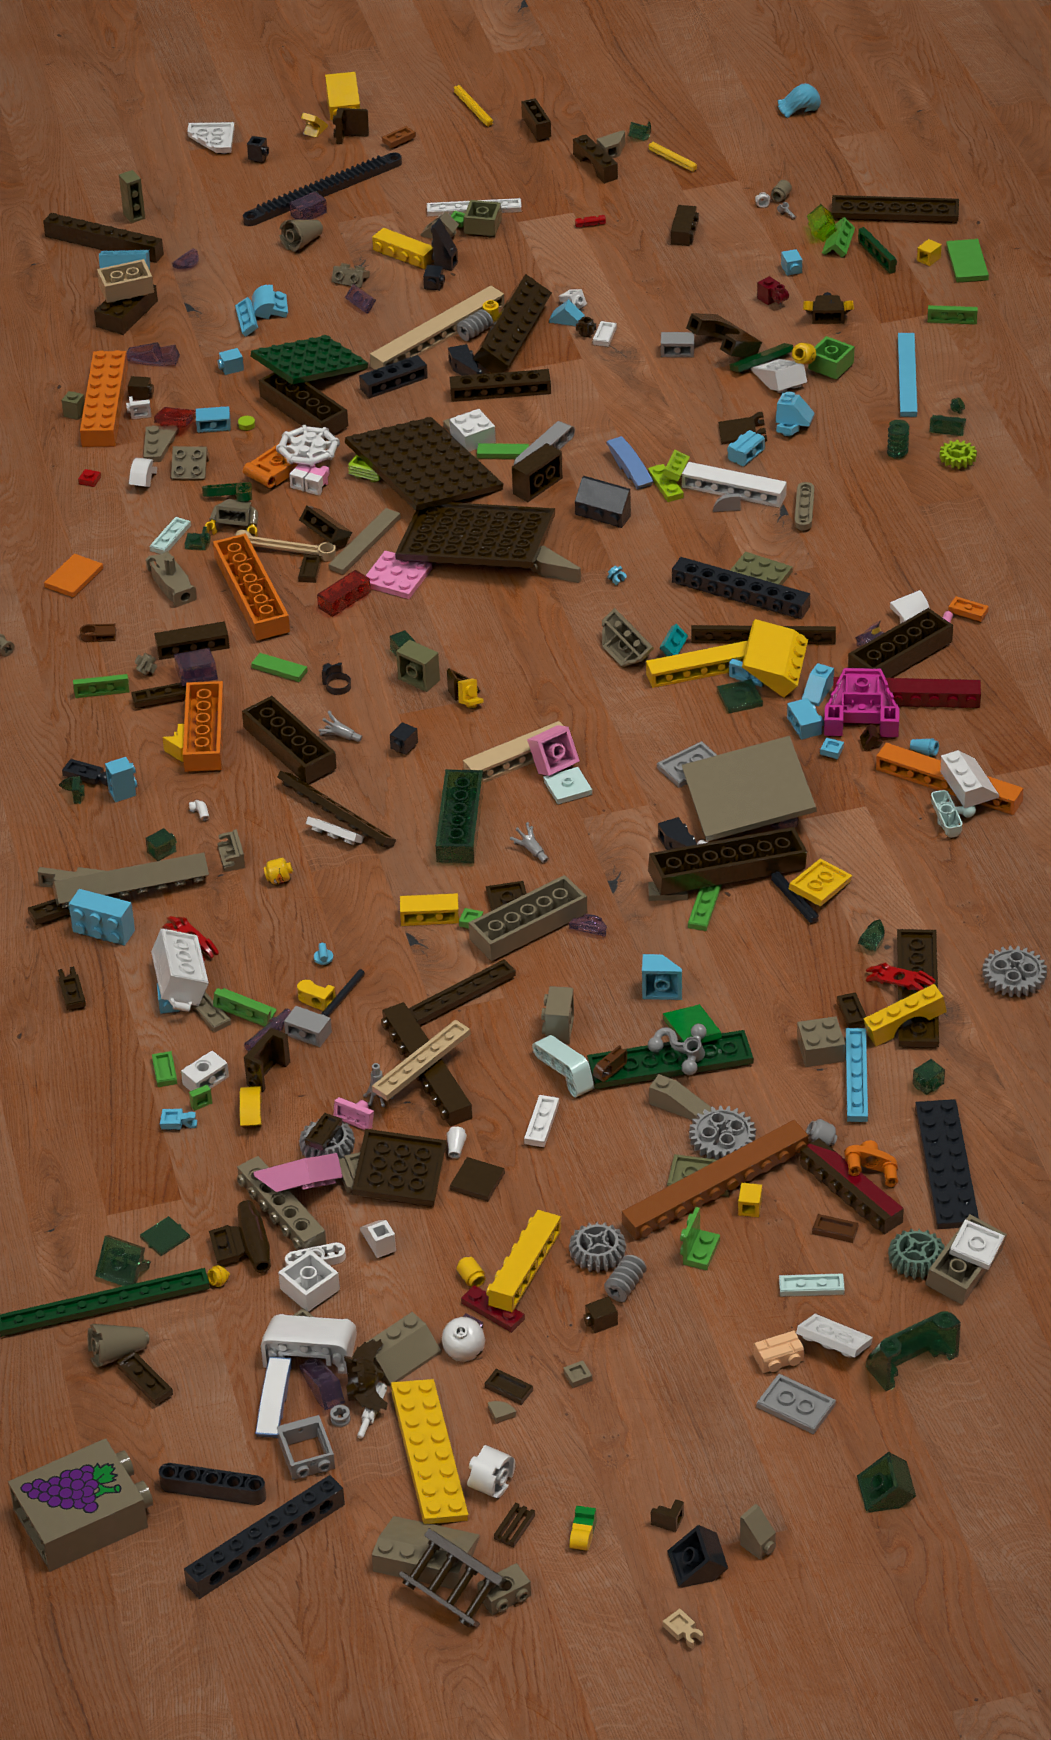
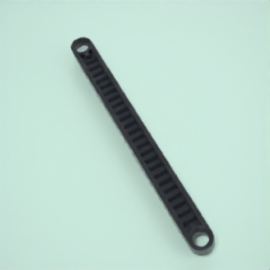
M396 152L382 157L378 155L376 159L373 157L371 161L368 159L366 163L362 162L361 165L357 164L356 167L351 166V169L346 168V171L341 170L340 174L336 172L335 176L331 174L330 178L326 176L325 180L322 178L319 182L316 180L314 184L310 183L309 186L305 185L304 188L299 187L298 191L294 189L293 193L289 191L288 195L284 193L283 197L279 195L278 199L273 198L272 201L268 200L267 203L262 202L261 206L257 204L256 208L243 214V223L246 226L260 224L397 168L402 164V155Z

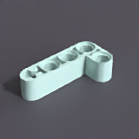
M552 1035L532 1044L533 1052L539 1060L565 1076L568 1090L573 1097L576 1098L594 1089L590 1066L584 1056Z

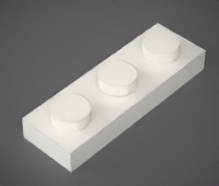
M307 818L306 824L311 825L312 830L320 833L323 830L327 831L328 836L336 839L339 836L343 837V841L354 845L355 842L362 843L364 836L320 819Z
M539 1095L524 1138L525 1144L545 1147L559 1106V1098Z

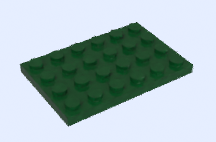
M328 335L316 338L310 337L306 340H297L291 343L286 342L266 348L261 347L251 350L250 357L292 385L368 369L367 361L363 360L361 356L354 354L350 349H346L341 343L334 341Z

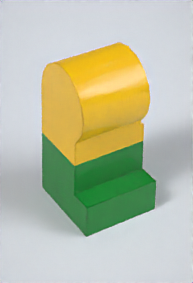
M576 1505L570 1535V1548L589 1550L597 1523L596 1508Z

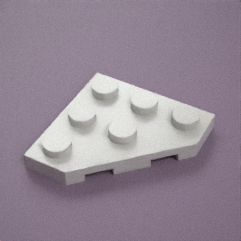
M234 122L189 123L187 132L188 137L215 153L226 154L232 151L235 130Z

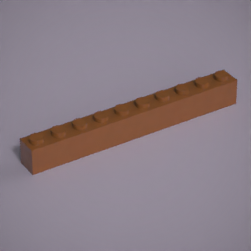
M792 1120L623 1210L622 1225L635 1240L646 1237L651 1232L665 1227L675 1219L682 1218L696 1207L700 1208L703 1204L719 1198L726 1190H734L741 1183L751 1181L757 1175L767 1172L772 1167L800 1154V1150L808 1145L809 1135L795 1120Z

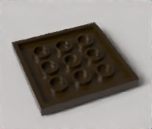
M365 1128L352 1187V1195L434 1207L447 1140Z

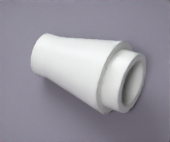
M451 1127L447 1132L448 1156L457 1159L461 1156V1151L467 1138L465 1130L461 1127Z

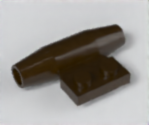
M245 1200L237 1206L238 1226L226 1225L210 1230L209 1234L219 1266L239 1261V1258L246 1254L254 1270L263 1273L271 1267L270 1244L263 1220L254 1203L250 1200Z

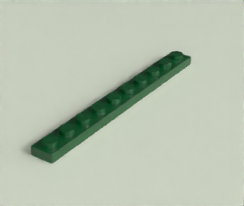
M205 1268L0 1314V1337L210 1289Z

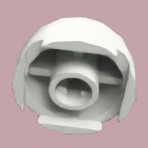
M459 1317L451 1320L443 1329L442 1344L444 1351L452 1359L466 1362L475 1359L476 1355L480 1351L482 1352L485 1346V1336L483 1329L477 1321L468 1317Z

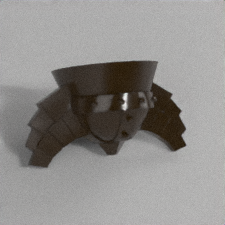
M372 1339L367 1343L364 1342L360 1347L357 1346L352 1357L344 1355L348 1376L346 1389L349 1401L356 1398L362 1408L366 1407L370 1411L373 1409L379 1412L381 1408L387 1410L388 1405L376 1391V1386L379 1380L384 1377V1373L374 1364V1359L378 1351L383 1347L381 1339L378 1341Z

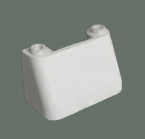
M276 1315L271 1319L261 1343L263 1368H267L270 1357L285 1358V1355L326 1358L327 1366H331L332 1363L338 1367V1373L347 1374L344 1355L349 1357L353 1355L357 1336L356 1326L348 1319Z

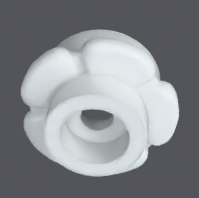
M764 192L760 193L755 197L756 205L761 208L767 207L770 203V196Z

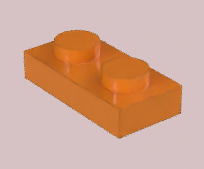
M957 596L948 606V611L980 622H982L989 610L987 605Z

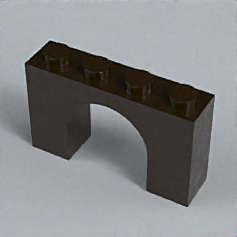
M691 313L686 329L696 335L714 336L723 339L720 350L730 356L750 357L759 352L762 341L718 314Z

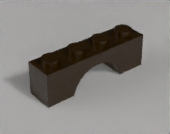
M581 135L573 139V155L580 162L589 159L594 166L596 176L604 184L618 179V163L590 137Z

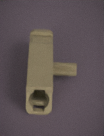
M167 551L163 554L152 555L146 558L147 570L151 571L156 584L167 598L173 601L175 606L179 607L196 600V588L190 584L188 576L175 561L174 556H171Z

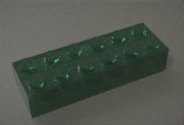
M445 769L435 845L436 862L475 863L484 788L483 770Z

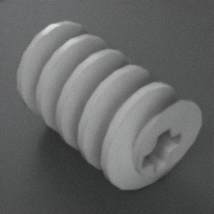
M479 310L463 321H460L457 324V332L463 340L468 341L489 327H492L493 319L487 311Z
M626 1255L614 1269L604 1284L605 1291L613 1300L625 1302L627 1296L630 1295L631 1290L634 1289L639 1279L642 1278L643 1273L646 1272V1265L642 1259L634 1255Z

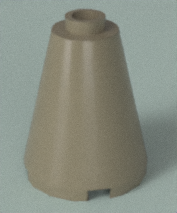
M285 220L279 228L281 230L280 240L287 250L297 251L320 236L323 232V225L319 220Z
M91 1324V1328H88L87 1331L88 1350L93 1351L94 1357L91 1358V1361L95 1367H102L122 1359L133 1351L139 1352L144 1350L147 1344H149V1334L141 1327Z

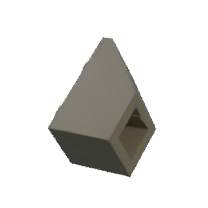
M622 130L597 138V145L611 158L619 157L625 146V131Z

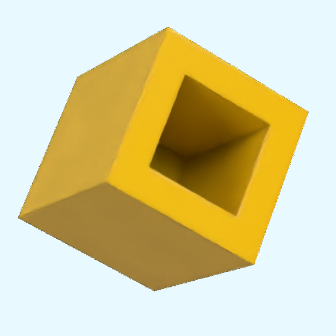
M930 239L926 240L917 248V261L927 266L933 265L941 258L942 244Z
M741 1183L738 1215L759 1217L762 1203V1185Z

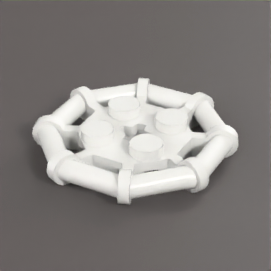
M302 425V427L290 432L285 431L282 434L280 443L276 446V451L282 454L289 464H306L312 467L314 464L327 459L332 460L337 447L340 445V441L326 427L315 428Z

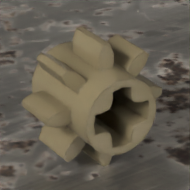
M144 653L143 656L138 655L134 661L137 664L136 669L145 675H148L149 672L154 673L157 668V664H155L156 659L147 653Z

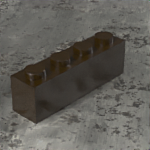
M225 621L154 633L159 660L230 648Z

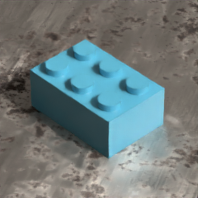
M79 889L69 902L73 932L126 945L135 931L131 902Z

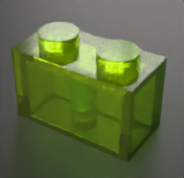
M822 204L818 205L807 215L808 225L816 239L819 238L824 242L838 230L831 212Z

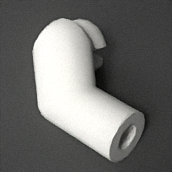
M195 800L189 803L190 811L199 812L202 821L210 818L207 806L203 801Z

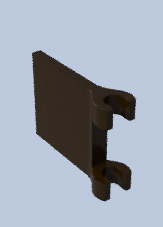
M757 412L751 417L718 422L721 444L734 443L740 435H744L749 430L760 435L766 434V428H760L757 431L755 429V425H765L764 419L759 420V418H764L763 412Z

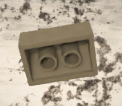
M413 1312L372 1338L375 1341L381 1339L383 1347L378 1351L374 1359V1364L384 1373L382 1379L390 1387L391 1382H399L441 1353L426 1323Z

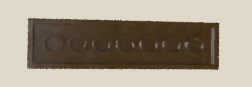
M832 195L831 218L958 222L959 199Z
M897 929V968L914 972L921 970L936 980L933 984L938 988L937 931ZM904 974L897 975L898 980L905 977ZM918 983V984H920L924 989L927 988V987H929V986H927V985ZM898 985V1001L918 991L908 990L907 987ZM921 1016L913 1017L901 1024L898 1028L899 1047H939V1016L931 1020Z

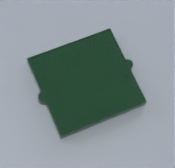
M168 1216L141 1233L140 1238L148 1244L149 1248L154 1249L160 1256H163L189 1239L190 1234L182 1228L181 1224H177Z

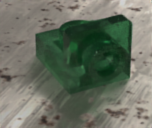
M203 527L201 534L187 533L184 543L185 549L206 550L207 544H210L211 534L208 533L207 527Z

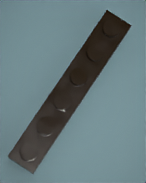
M503 959L408 1009L418 1024L421 1025L516 976V971Z

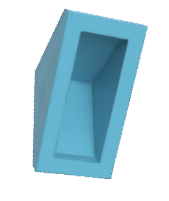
M568 299L553 311L549 323L576 326L578 320L585 317V315Z

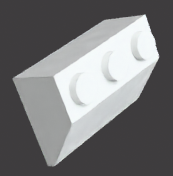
M959 750L941 755L940 772L964 808L999 798L998 792L975 758Z

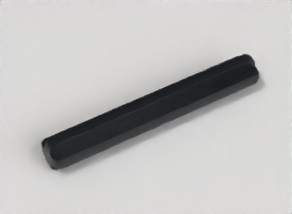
M778 871L772 873L771 880L811 924L818 922L819 915L802 896L788 889L790 883Z

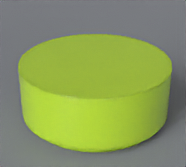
M242 416L238 419V426L241 430H251L255 427V419L252 416Z

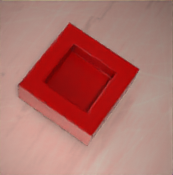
M84 469L78 478V482L80 485L95 487L101 478V472Z

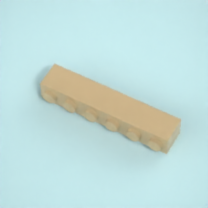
M560 721L464 759V775L474 786H478L534 763L527 739L557 725L563 726Z

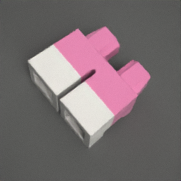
M298 464L289 474L290 487L319 496L322 493L324 484L328 485L329 467L322 466L317 468L315 464L312 467L306 464Z

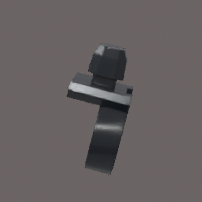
M339 662L334 665L330 663L323 664L322 682L323 685H326L327 691L334 695H342L349 692L351 689V678L343 673L342 663ZM335 678L349 682L347 686L342 688H333L328 685L329 681Z

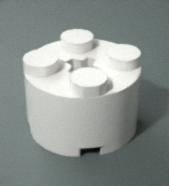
M483 1446L479 1455L472 1457L469 1463L471 1474L467 1486L495 1498L501 1497L509 1486L506 1484L507 1478L513 1477L515 1459L509 1454L490 1446Z

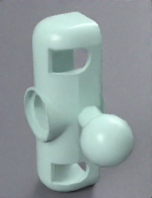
M946 790L931 793V803L938 817V824L942 826L948 837L954 838L959 836L962 831V821L959 814L968 818L972 817L976 812L975 806L967 808L963 806L955 807L949 792Z

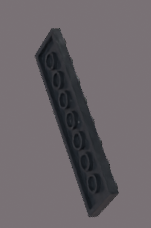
M956 1099L915 1102L937 1229L960 1228L969 1214L978 1219L979 1216Z

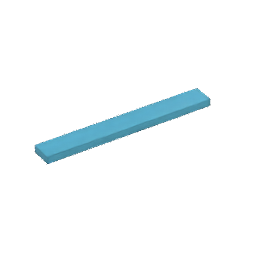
M898 333L900 416L917 417L915 333Z

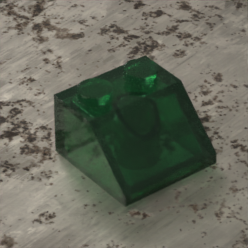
M887 1452L857 1475L864 1506L869 1513L899 1509L916 1497L907 1461L890 1452Z

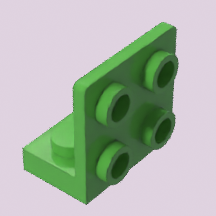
M698 1207L695 1208L693 1214H689L687 1228L681 1232L680 1241H683L680 1255L683 1256V1265L708 1270L720 1242L719 1234L700 1230V1208Z

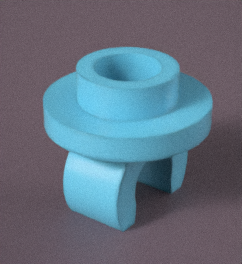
M614 566L608 571L609 575L607 578L609 580L612 579L613 583L618 585L620 582L618 577L625 581L627 576L622 572L623 568L621 566Z

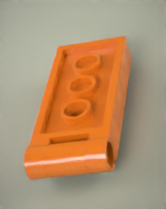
M275 445L253 461L246 463L243 467V474L268 488H272L274 485L277 486L289 478V474L296 468L298 463L289 464L287 459L276 451L277 445Z

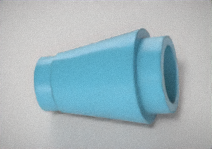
M934 738L912 739L910 749L932 757V755L936 756L939 751V742L935 741Z

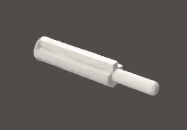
M379 1382L376 1386V1391L383 1399L387 1386ZM365 1407L361 1417L363 1418V1423L358 1432V1438L362 1439L368 1425L373 1424L378 1411L373 1409L370 1411Z

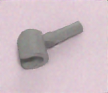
M787 202L779 204L777 207L779 213L786 212L793 220L796 218L788 209L789 204Z

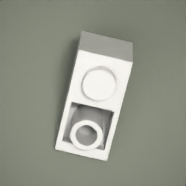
M378 1220L360 1227L361 1233L377 1258L396 1251L395 1233L387 1220Z

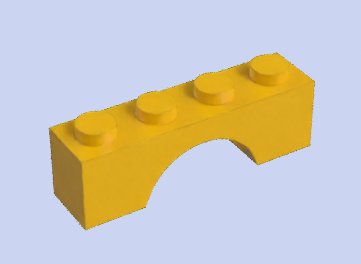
M933 984L863 1018L868 1036L877 1047L893 1039L897 1029L905 1021L919 1016L931 1020L946 1013L947 1010L943 995L936 985Z

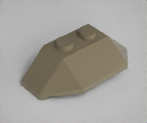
M615 608L602 620V647L622 667L641 662L654 649L644 636Z

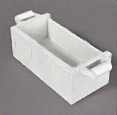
M160 929L151 953L161 999L169 1000L173 1009L189 1012L191 1005L199 1006L209 984L198 936Z

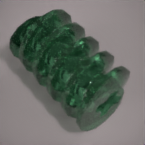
M893 420L889 422L887 455L892 458H901L907 455L909 451V424L904 420Z

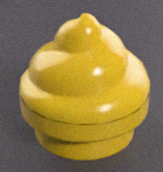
M219 1265L213 1266L207 1273L209 1283L216 1287L225 1285L230 1276V1273Z

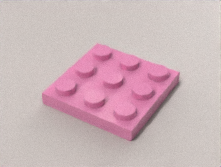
M384 551L363 578L362 587L410 599L432 570V563L396 560L395 553Z

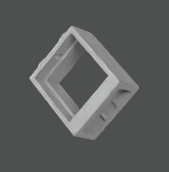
M319 1415L277 1426L278 1441L292 1480L305 1478L309 1475L326 1472L335 1468L334 1453ZM318 1437L324 1454L294 1462L288 1445Z

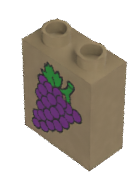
M106 1438L8 1481L13 1510L50 1572L148 1528L145 1509L153 1506V1498L149 1488L143 1480L136 1484L133 1483L130 1476L134 1475V1468L125 1450L115 1454Z

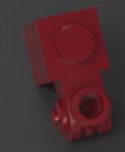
M770 276L757 282V299L767 305L774 302L780 304L789 299V293L785 286Z

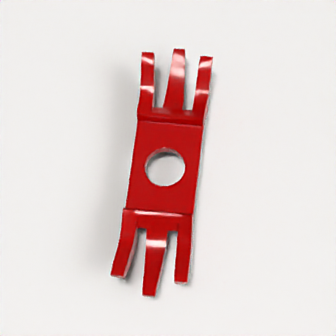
M167 917L172 923L164 924L162 926L163 929L195 934L198 936L200 948L210 958L214 957L213 953L215 955L219 954L213 942L197 931L188 922L187 918Z
M886 962L866 969V972H873L867 976L866 982L873 980L881 984L886 982L907 987L908 990L920 991L924 988L918 983L931 986L936 981L921 970L919 972L889 966ZM898 974L905 975V977L901 980L894 979V977Z

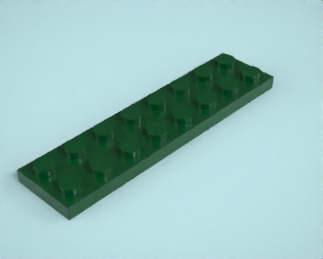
M745 1030L721 1033L722 1038L701 1043L705 1056L701 1061L696 1062V1073L753 1064L754 1058ZM664 1042L662 1050L656 1053L650 1051L648 1045L627 1048V1064L608 1080L602 1082L593 1076V1070L596 1064L611 1051L587 1055L595 1089L654 1080L658 1074L665 1077L685 1075L682 1071V1064L688 1059L687 1054L674 1050L670 1042Z

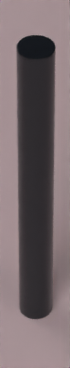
M359 969L321 1015L329 1017L365 975L362 969Z

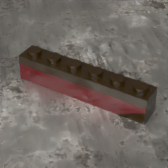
M820 1138L800 1150L801 1166L811 1172L818 1181L824 1183L832 1193H836L843 1199L845 1204L855 1209L861 1217L868 1220L875 1229L880 1230L885 1235L903 1223L904 1208L861 1172L857 1176L850 1175L846 1160Z

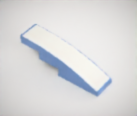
M269 1358L256 1428V1436L278 1438L277 1426H280L281 1419H283L291 1358Z

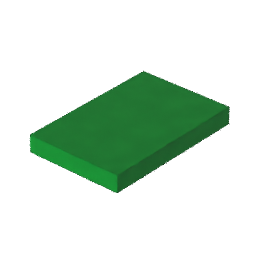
M700 1004L663 1013V1020L669 1028L675 1031L680 1042H684L687 1038L692 1037L691 1028L695 1024H702L706 1027V1036L701 1039V1043L722 1038L721 1031Z

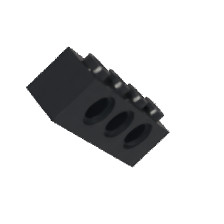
M418 355L361 374L359 375L360 389L370 399L427 379V364Z

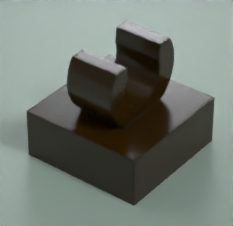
M869 724L860 736L862 747L867 751H870L873 746L879 748L883 741L879 740L881 735L877 733L876 726Z

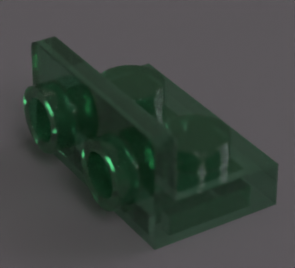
M933 415L930 418L929 432L963 436L966 419Z

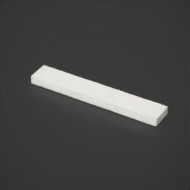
M520 198L477 200L501 203L502 213L522 212ZM470 201L427 203V217L440 216L445 211L449 215H452L454 211L465 213Z

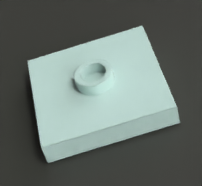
M579 767L544 776V783L557 804L592 795V788Z

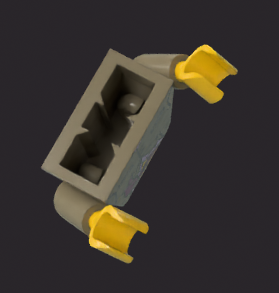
M227 499L213 508L209 519L210 522L205 524L206 532L208 534L209 530L212 529L213 535L216 534L215 523L249 525L250 527L247 528V531L258 537L256 528L258 524V511L251 506L252 503L250 501L240 502Z

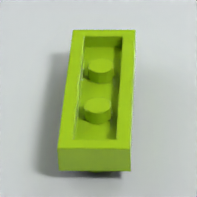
M674 450L663 475L669 480L679 481L690 456Z
M664 464L648 468V473L667 502L684 498V492L677 482L669 480L663 475L666 468Z

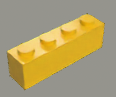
M382 228L372 236L374 251L425 269L427 265L434 262L432 260L433 247L429 244L386 228Z

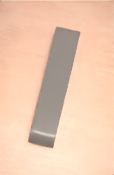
M561 421L556 422L515 459L514 465L546 443L560 450L573 438L575 428Z

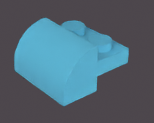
M263 285L254 291L252 305L255 316L269 319L271 314L287 317L286 294L280 291H273V285Z

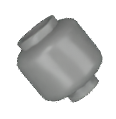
M822 1119L811 1121L806 1129V1133L809 1135V1143L820 1138L828 1146H833L837 1140L835 1126Z

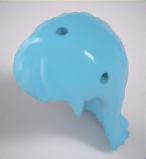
M804 83L795 87L784 99H779L777 102L781 113L786 118H789L801 108L807 107L804 112L817 110L820 107L821 98L813 86Z

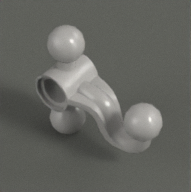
M695 1024L691 1028L692 1037L687 1038L684 1042H678L675 1031L668 1027L659 1029L649 1039L648 1048L656 1053L663 1048L661 1038L665 1035L669 1036L671 1047L680 1053L687 1054L688 1059L682 1064V1071L686 1075L696 1073V1062L701 1061L705 1056L701 1039L706 1036V1027L702 1024Z

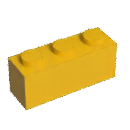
M458 893L400 896L401 926L459 923Z

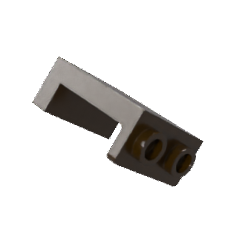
M270 1027L244 1056L247 1086H261V1092H264L266 1089L264 1076L276 1063L284 1067L289 1065L288 1034Z

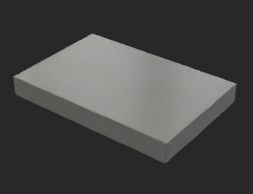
M701 741L658 762L657 769L680 788L687 784L682 770L683 764L713 757L717 754Z
M781 1374L776 1376L757 1401V1408L812 1434H815L836 1405L835 1399Z

